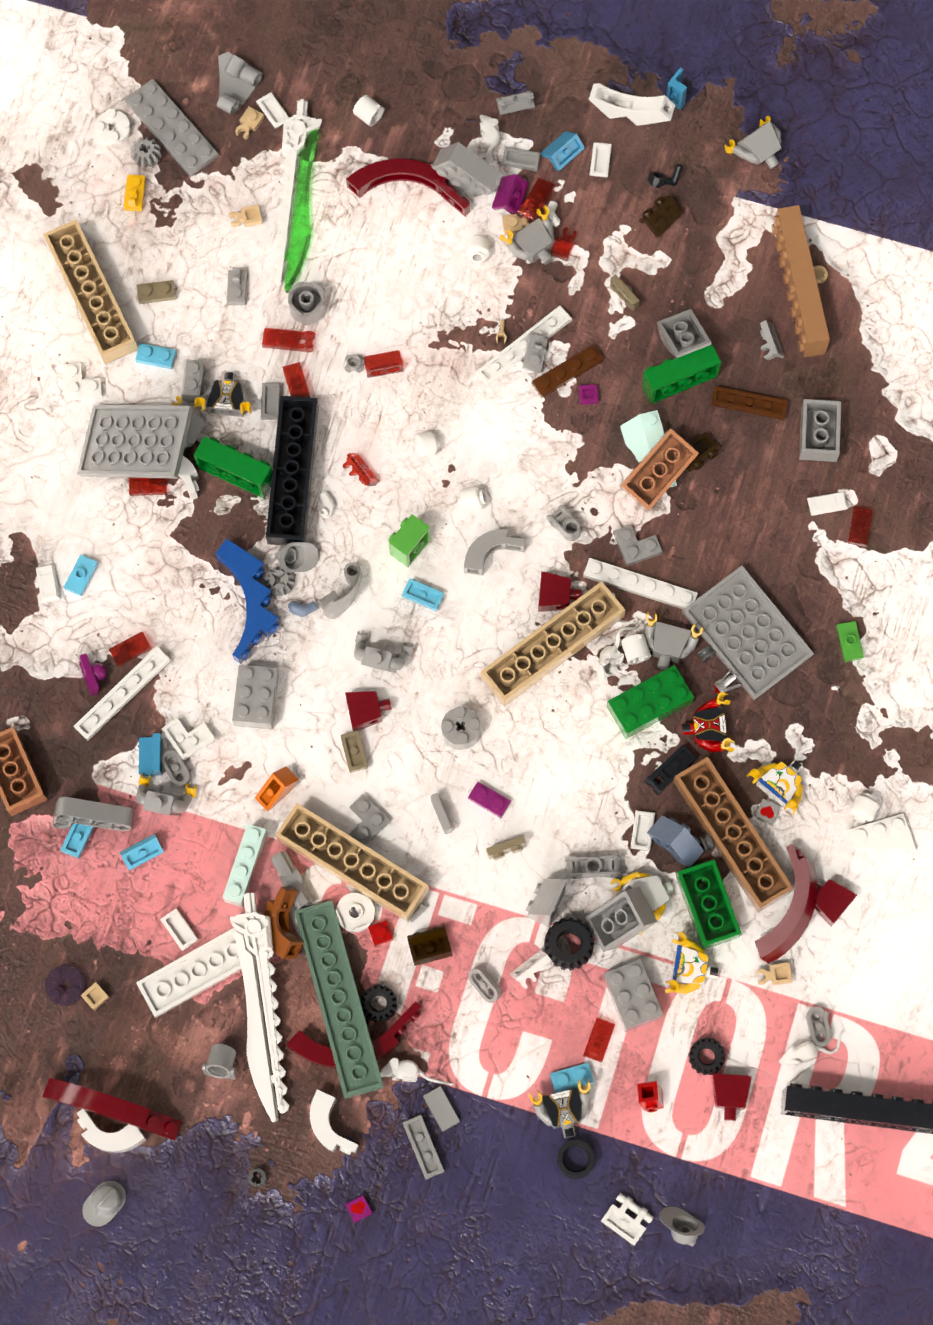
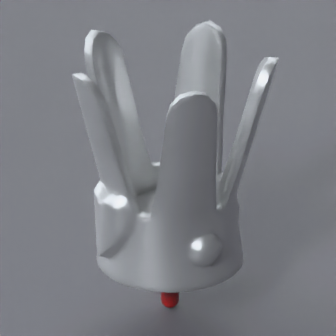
M729 670L722 679L713 684L716 689L713 694L716 692L718 694L721 692L727 693L742 685L735 684L727 687L737 677L736 675H729L726 678L731 672Z

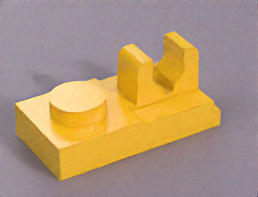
M127 174L124 211L142 212L146 177L144 175Z

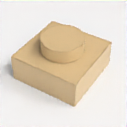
M96 982L81 994L82 998L94 1011L110 998Z

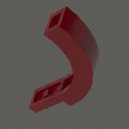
M410 159L377 161L360 168L346 179L347 188L358 198H361L371 189L389 182L409 181L419 183L438 193L464 217L470 213V202L464 196L461 197L456 189L449 185V180L437 174V171L431 165Z
M416 1001L388 1031L377 1040L371 1042L376 1061L392 1052L400 1044L395 1037L397 1035L401 1037L408 1028L406 1026L410 1021L414 1023L421 1016L420 1011L422 1008ZM300 1030L286 1044L292 1052L302 1059L315 1065L336 1069L331 1048L314 1042Z
M53 1078L48 1079L42 1096L57 1103L93 1112L174 1141L182 1122L129 1101Z

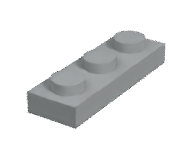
M419 1115L403 1122L425 1180L444 1173L422 1116Z

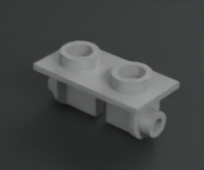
M531 91L496 99L500 115L535 107L534 95Z

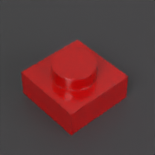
M387 920L368 927L374 946L393 940Z

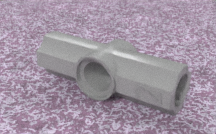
M286 851L279 852L270 858L280 875L279 879L283 886L295 887L299 891L294 901L296 908L302 909L312 904L313 901L304 886V881L297 868H294Z

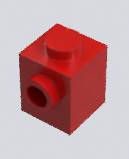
M657 1081L637 1084L638 1102L644 1111L656 1112L658 1109H664L663 1091Z

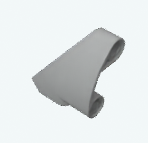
M226 52L218 56L220 87L217 107L233 115L251 96L261 80L262 72L234 54Z
M348 563L344 568L345 579L351 587L345 594L339 597L335 591H332L318 601L328 619L338 618L354 601L362 578L361 568L357 563ZM351 570H356L357 574L354 576L348 575V572Z

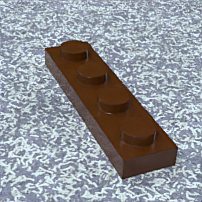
M593 344L532 380L531 384L539 396L543 398L602 363L604 358Z
M718 386L714 387L711 406L781 420L785 419L788 400Z

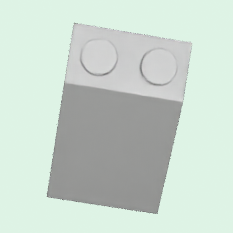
M691 309L657 322L661 341L666 349L676 358L712 345Z
M544 879L542 884L538 882L534 891L537 895L534 901H529L526 908L528 912L527 918L549 927L565 894L567 881L564 879Z

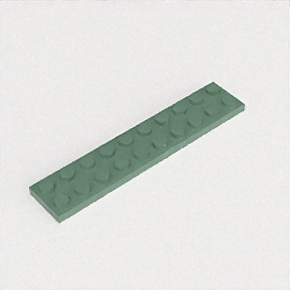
M333 901L295 910L297 924L302 941L304 942V950L344 1098L347 1099L382 1089L384 1086Z

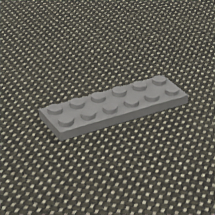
M153 79L124 99L128 107L189 177H192L219 157L216 150Z

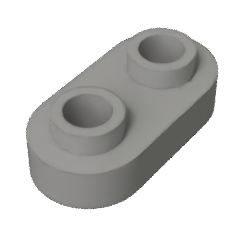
M166 751L161 757V763L172 783L177 787H184L190 782V773L176 751ZM175 759L174 764H169L168 761ZM179 775H184V779L181 781L177 778Z
M477 966L469 971L468 978L470 983L486 1002L494 1003L501 998L502 991L500 986L484 967Z
M812 1007L806 1014L810 1038L815 1045L825 1047L830 1043L832 1037L827 1014L820 1007ZM814 1014L818 1015L819 1021H814L812 1016ZM818 1034L824 1036L823 1041L817 1039Z

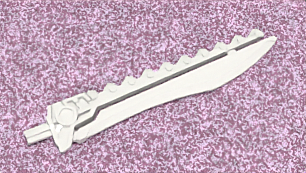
M255 893L243 894L245 914L236 915L235 917L231 916L230 921L232 926L236 928L233 935L237 943L246 994V1054L258 1095L271 1121L277 1122L279 1119L277 1104L281 1114L288 1111L290 1105L283 1098L288 1088L281 1079L285 1077L286 1070L280 1065L284 1053L278 1047L283 1036L276 1030V1027L280 1025L281 1019L275 1013L279 1002L273 996V992L277 989V984L271 979L276 968L269 960L274 954L272 950L270 916L257 912Z

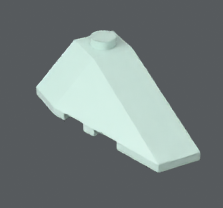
M658 410L639 414L620 426L624 442L635 455L638 462L645 457L664 435ZM676 480L670 487L677 486Z

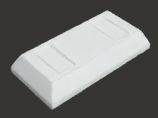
M271 92L256 101L275 129L284 124L286 118H289Z
M593 143L590 176L608 177L612 144Z
M844 491L807 498L811 516L848 509Z
M55 564L36 567L41 602L61 600Z
M635 811L631 849L650 851L652 838L647 832L654 824L655 813Z
M177 908L160 919L182 951L199 940Z

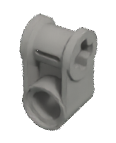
M559 505L558 510L552 515L546 516L550 525L566 540L575 541L579 538L580 524L563 505ZM575 528L576 531L571 533L568 532L567 529Z

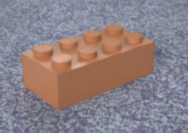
M670 428L619 487L646 511H649L699 453Z
M14 726L0 732V795L11 816L47 801L43 788Z

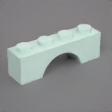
M247 824L222 897L224 902L244 907L243 894L249 892L255 864L262 853L268 836L266 829Z

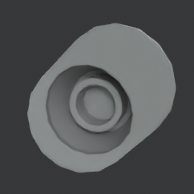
M308 542L286 543L280 547L278 553H275L281 569L285 572L309 571L314 568L319 558L316 546Z
M116 1181L101 1183L83 1204L82 1212L86 1222L98 1227L110 1222L125 1203V1189Z
M666 1207L660 1211L659 1217L661 1222L671 1230L673 1239L680 1244L694 1246L698 1235L702 1234L705 1230V1226L700 1220L694 1218L681 1208Z

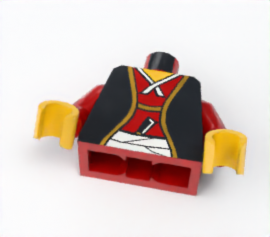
M721 692L717 698L704 703L693 713L692 723H683L681 725L682 735L693 734L694 743L710 753L725 751V749L729 752L734 751V748L728 747L730 743H735V741L727 738L724 706H721V704H730V700H723L724 696L728 695V693Z

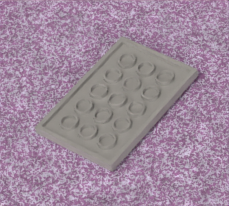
M93 405L77 474L88 477L178 479L193 408L191 406Z
M740 566L682 610V613L692 625L697 623L695 629L698 632L701 631L702 626L704 627V631L700 635L708 645L712 646V650H715L716 655L728 670H731L732 675L737 676V681L753 701L814 655L812 650L743 566Z

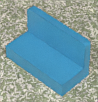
M682 68L668 82L666 95L679 110L685 105L687 87L682 84Z
M565 131L541 152V156L549 158L554 168L560 171L585 147L576 133Z
M153 733L152 737L139 738V775L143 773L142 776L162 775L163 737L160 733Z

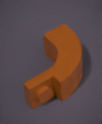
M281 887L276 899L268 900L264 915L270 916L273 951L282 959H296L304 943L293 933L289 923L290 910L299 893L295 887Z

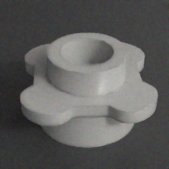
M355 354L347 355L345 357V371L348 373L351 371L362 372L363 367L361 364L363 357Z

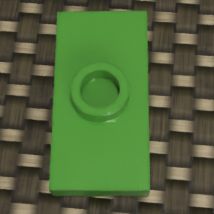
M856 621L837 624L836 628L844 662L863 659L864 655Z

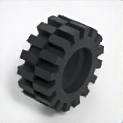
M385 985L370 986L371 988L366 989L362 995L361 1006L364 1015L374 1022L389 1020L397 1009L395 994ZM376 996H382L387 1001V1005L382 1011H376L371 1006V1002Z
M708 1037L695 1042L688 1056L692 1069H695L698 1074L701 1073L705 1076L717 1073L725 1063L726 1057L724 1047L720 1045L721 1043L713 1038L708 1039ZM703 1049L713 1051L715 1059L711 1064L701 1062L699 1054Z

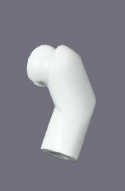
M550 201L547 206L549 208L547 217H550L553 227H558L560 219L555 214L558 204Z
M324 491L319 495L324 503L322 509L319 510V515L327 519L331 517L335 503L328 491Z

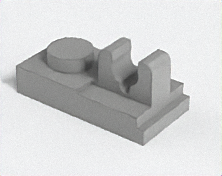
M233 267V270L228 271L227 305H246L247 270Z
M767 320L761 322L762 330H760L763 339L767 340V343L761 346V350L766 351L770 349L769 353L764 356V359L784 358L785 356L774 324Z
M529 333L522 369L536 373L541 372L548 337Z

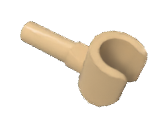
M500 320V331L496 335L497 343L499 337H504V344L507 342V336L504 334L505 320Z

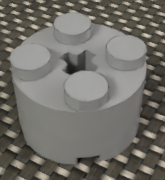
M303 281L295 284L288 294V304L292 317L304 325L317 322L326 311L325 296L322 288L314 282L304 283Z
M460 706L447 712L441 723L444 742L454 750L470 749L473 747L480 736V721L477 715L472 710ZM457 727H464V731H457Z

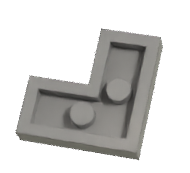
M631 525L613 531L627 567L662 554V549L656 535L637 541Z
M364 794L349 807L362 820L349 833V836L365 846L391 822Z

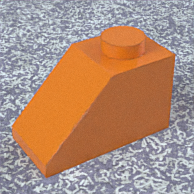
M285 766L272 773L255 799L268 812L290 793L299 779Z

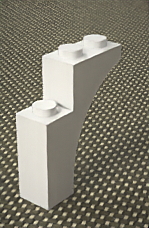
M600 83L593 84L589 100L609 119L627 116L636 126L671 121L675 104L665 95L656 97L633 96L614 91Z

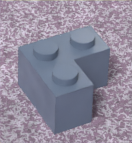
M661 816L647 832L657 845L668 850L678 863L688 868L704 852L703 848L699 845L701 843L700 840L690 834L691 829L684 823L680 825L672 817L668 819Z

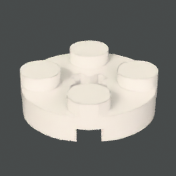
M107 109L96 119L94 124L98 140L108 146L124 143L131 133L128 117L114 109ZM111 125H116V130L112 129L111 131H109V127Z
M349 893L343 896L336 909L338 923L350 933L365 931L374 922L375 908L372 901L367 896L359 893ZM353 908L361 910L359 917L350 916Z

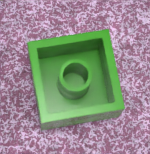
M413 514L402 521L400 524L401 528L397 533H392L388 540L390 555L407 568L431 540L430 526Z

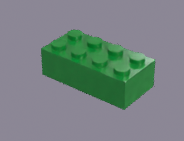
M713 345L673 360L671 358L667 359L661 365L656 367L650 366L643 372L642 388L652 405L718 377L721 361Z
M205 436L203 437L194 454L197 468L265 499L271 487L272 468L270 464L264 460H255L252 455L246 452L242 454L231 445H222L220 441L213 437H210V439Z
M673 665L608 700L607 709L624 738L628 739L691 705L694 696L676 666Z
M715 860L678 871L675 877L701 948L705 950L740 938L742 933Z

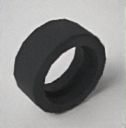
M572 1139L560 1147L557 1155V1165L566 1177L580 1179L592 1171L595 1164V1152L586 1141ZM572 1147L582 1148L588 1155V1163L580 1171L570 1170L564 1162L565 1153Z

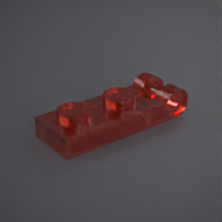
M538 178L523 205L519 208L517 217H524L528 219V222H534L538 217L537 209H540V212L542 211L543 206H545L554 191L555 185Z
M264 328L262 348L313 352L314 345L312 342L315 340V333L312 331L301 332ZM300 340H305V343L300 344Z

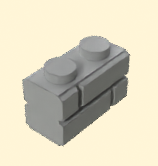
M185 360L181 393L183 401L194 403L195 398L201 397L203 394L206 372L204 361Z

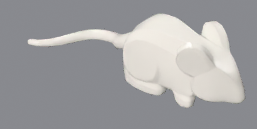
M480 115L483 149H488L486 161L489 164V153L500 142L499 122L495 118Z
M638 625L620 628L614 645L605 647L600 653L599 661H594L593 669L597 671L601 679L604 680L612 676V673H617V665H620L623 661L624 654L617 650L621 632L623 630H634Z
M844 1029L839 1034L836 1047L833 1050H826L815 1045L812 1041H807L790 1047L779 1059V1063L796 1067L801 1063H807L817 1058L818 1051L833 1054L839 1049L842 1034L846 1030Z
M392 1058L380 1072L381 1077L392 1076L394 1081L402 1079L405 1082H416L420 1074L431 1082L454 1085V1083L428 1077L411 1060L399 1061L397 1058Z

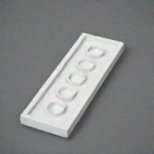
M235 927L136 982L155 1018L242 970L237 943L233 935L236 931Z

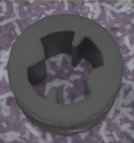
M708 645L699 651L697 655L702 657L701 661L704 663L714 657L716 652L712 650L711 645Z
M708 833L705 834V837H698L705 853L709 849H715Z
M253 1169L248 1175V1181L254 1187L264 1185L267 1179L266 1173L262 1169ZM255 1172L263 1175L259 1184H257V1181L255 1183L252 1181Z

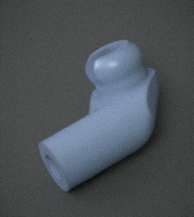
M291 601L288 604L289 611L300 617H305L318 609L314 601L305 606L296 601Z

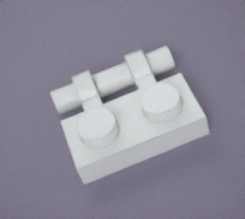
M620 1193L616 1200L622 1203V1206L619 1209L612 1204L601 1222L635 1246L646 1230L640 1222L644 1219L650 1224L654 1217L648 1213L645 1207L641 1208L635 1204L631 1197H626ZM627 1208L637 1214L635 1220L624 1213Z

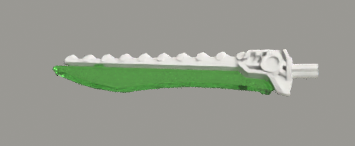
M304 99L297 101L296 115L286 118L283 126L281 152L286 159L280 166L285 173L279 180L284 187L278 193L283 202L277 207L282 216L276 221L281 230L275 235L280 244L274 250L279 258L273 264L278 273L272 280L278 286L282 284L284 262L287 260L285 293H289L301 271L311 238L309 189L318 139L317 130L320 128L322 120L307 116L308 101H304ZM300 154L289 252H286L297 156Z

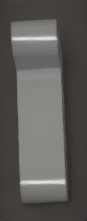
M60 797L54 808L52 825L55 828L67 829L74 823L117 831H130L133 809L70 797Z

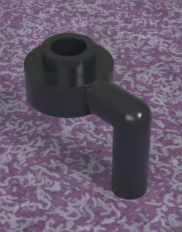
M676 164L672 178L652 171L649 173L647 180L651 186L660 188V186L665 184L676 186L683 166Z

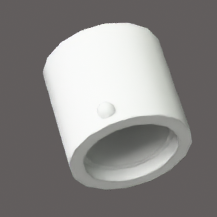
M368 95L361 97L353 109V114L370 127L374 126L384 113V107Z
M635 634L621 641L629 665L644 662L651 657L644 634Z

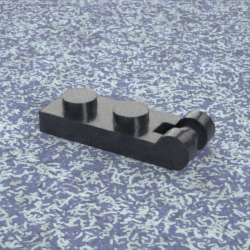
M683 744L649 775L644 782L648 786L650 785L658 796L673 782L676 775L686 770L697 758ZM658 776L663 779L661 784L655 780Z

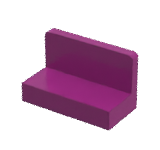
M517 174L502 177L492 209L504 208L510 214H519L528 182Z

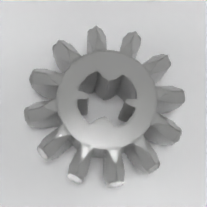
M148 136L145 140L140 137V142L134 141V146L130 149L132 153L131 158L137 166L141 164L145 168L146 165H149L152 168V163L158 164V158H161L160 145L157 144L155 139L150 141Z

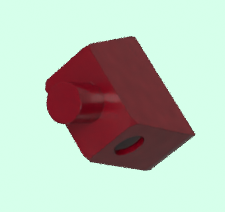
M541 571L538 612L564 610L569 606L570 600H577L581 597L582 589H571L570 578Z
M376 691L345 693L353 732L382 722L381 712L392 710L390 698L378 701Z
M829 879L824 886L817 882L818 892L815 910L832 927L857 895Z
M713 1073L711 1079L715 1108L724 1109L725 1121H736V1110H744L746 1107L752 1076Z

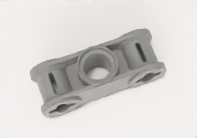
M622 856L566 857L567 874L565 878L621 877L620 860ZM591 863H596V864H598V866H599L598 870H596V871H591V870H589V869H588L589 864H591Z

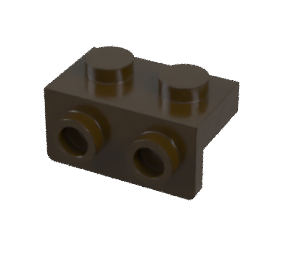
M671 196L659 197L654 202L655 205L652 208H648L642 213L643 217L639 220L640 223H645L656 237H659L684 213Z
M706 432L697 437L689 445L699 454L686 469L689 472L694 469L698 470L704 465V461L715 458L719 454L720 444H715Z
M445 926L436 927L424 932H416L407 936L414 966L453 956Z

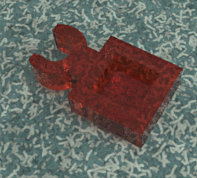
M567 227L563 229V238L557 237L550 251L552 256L564 261L568 260L574 248V243L571 241H574L576 238L575 230L572 235L566 234L568 231Z

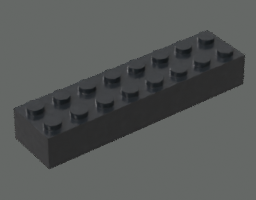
M280 396L266 528L267 544L284 545L292 542H306L319 411L318 398Z
M790 1083V1086H786L782 1090L780 1115L933 1134V1102L932 1104H924V1100L912 1099V1101L908 1102L904 1101L903 1097L897 1096L885 1099L883 1098L884 1095L881 1094L863 1096V1092L851 1091V1093L846 1094L843 1093V1090L834 1088L831 1091H823V1087L810 1086L807 1089L802 1088V1084Z

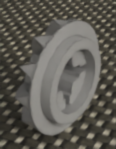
M275 566L270 571H267L264 577L265 587L270 589L271 593L276 596H283L289 593L295 582L292 572H285L281 567ZM274 576L278 578H281L282 576L284 584H275L276 580Z

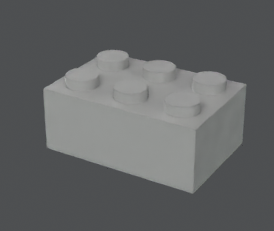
M459 142L440 149L432 165L437 174L446 177L451 181V184L460 187L470 197H477L492 191L501 173Z
M803 399L800 420L799 460L837 462L840 454L841 401Z
M239 665L232 716L234 726L273 729L279 679L277 668Z
M640 887L625 890L586 916L603 952L620 947L658 922Z
M641 959L603 974V980L624 1032L631 1031L663 1017L662 1010Z

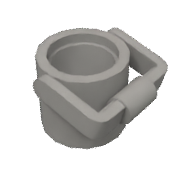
M213 1045L207 1063L202 1065L204 1074L216 1078L235 1080L237 1071L233 1064L236 1051L228 1045Z

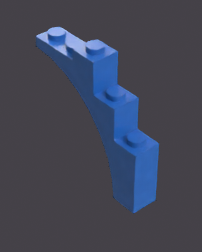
M226 539L215 554L217 560L224 564L237 578L246 599L247 615L245 629L238 646L232 654L234 660L241 664L243 660L246 661L251 655L250 650L253 646H257L263 637L262 634L268 638L271 634L274 635L280 627V622L277 616L264 608V606L268 607L272 601L271 590L256 581L257 579L260 580L265 573L264 563Z

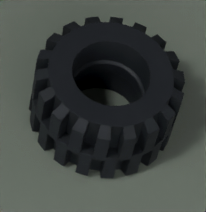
M571 917L567 920L562 918L559 922H554L553 926L548 929L544 942L545 953L549 956L555 967L559 966L562 970L569 969V971L574 970V968L579 969L592 956L594 949L593 933L588 929V925L581 923L579 919L576 921ZM564 934H573L581 941V948L575 954H565L558 948V939Z

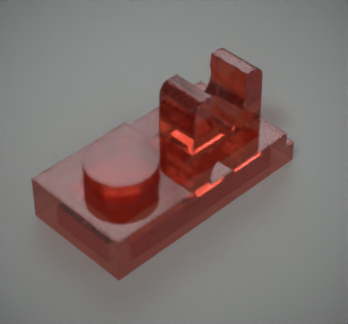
M349 453L347 455V461L343 464V468L348 469L352 466V471L349 473L350 476L357 474L359 481L365 486H376L380 482L358 453Z
M596 1018L583 1054L584 1057L602 1063L615 1024Z

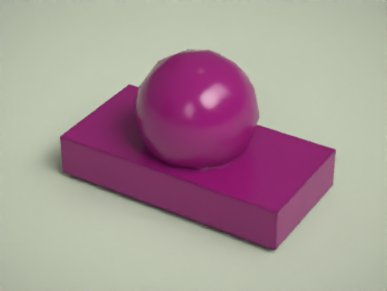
M87 653L82 654L79 657L78 663L91 696L98 694L99 690L97 681H102L107 676V669L101 663L91 665Z

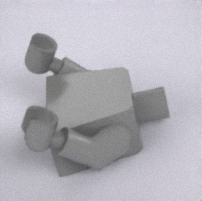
M360 631L357 632L354 658L361 661L360 665L396 673V670H401L404 667L408 656L413 654V644L406 646V642L402 643L400 654L365 646L368 633L364 636L359 634Z

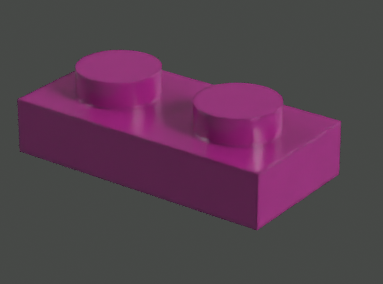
M480 782L476 783L468 796V800L500 819L511 803V800Z

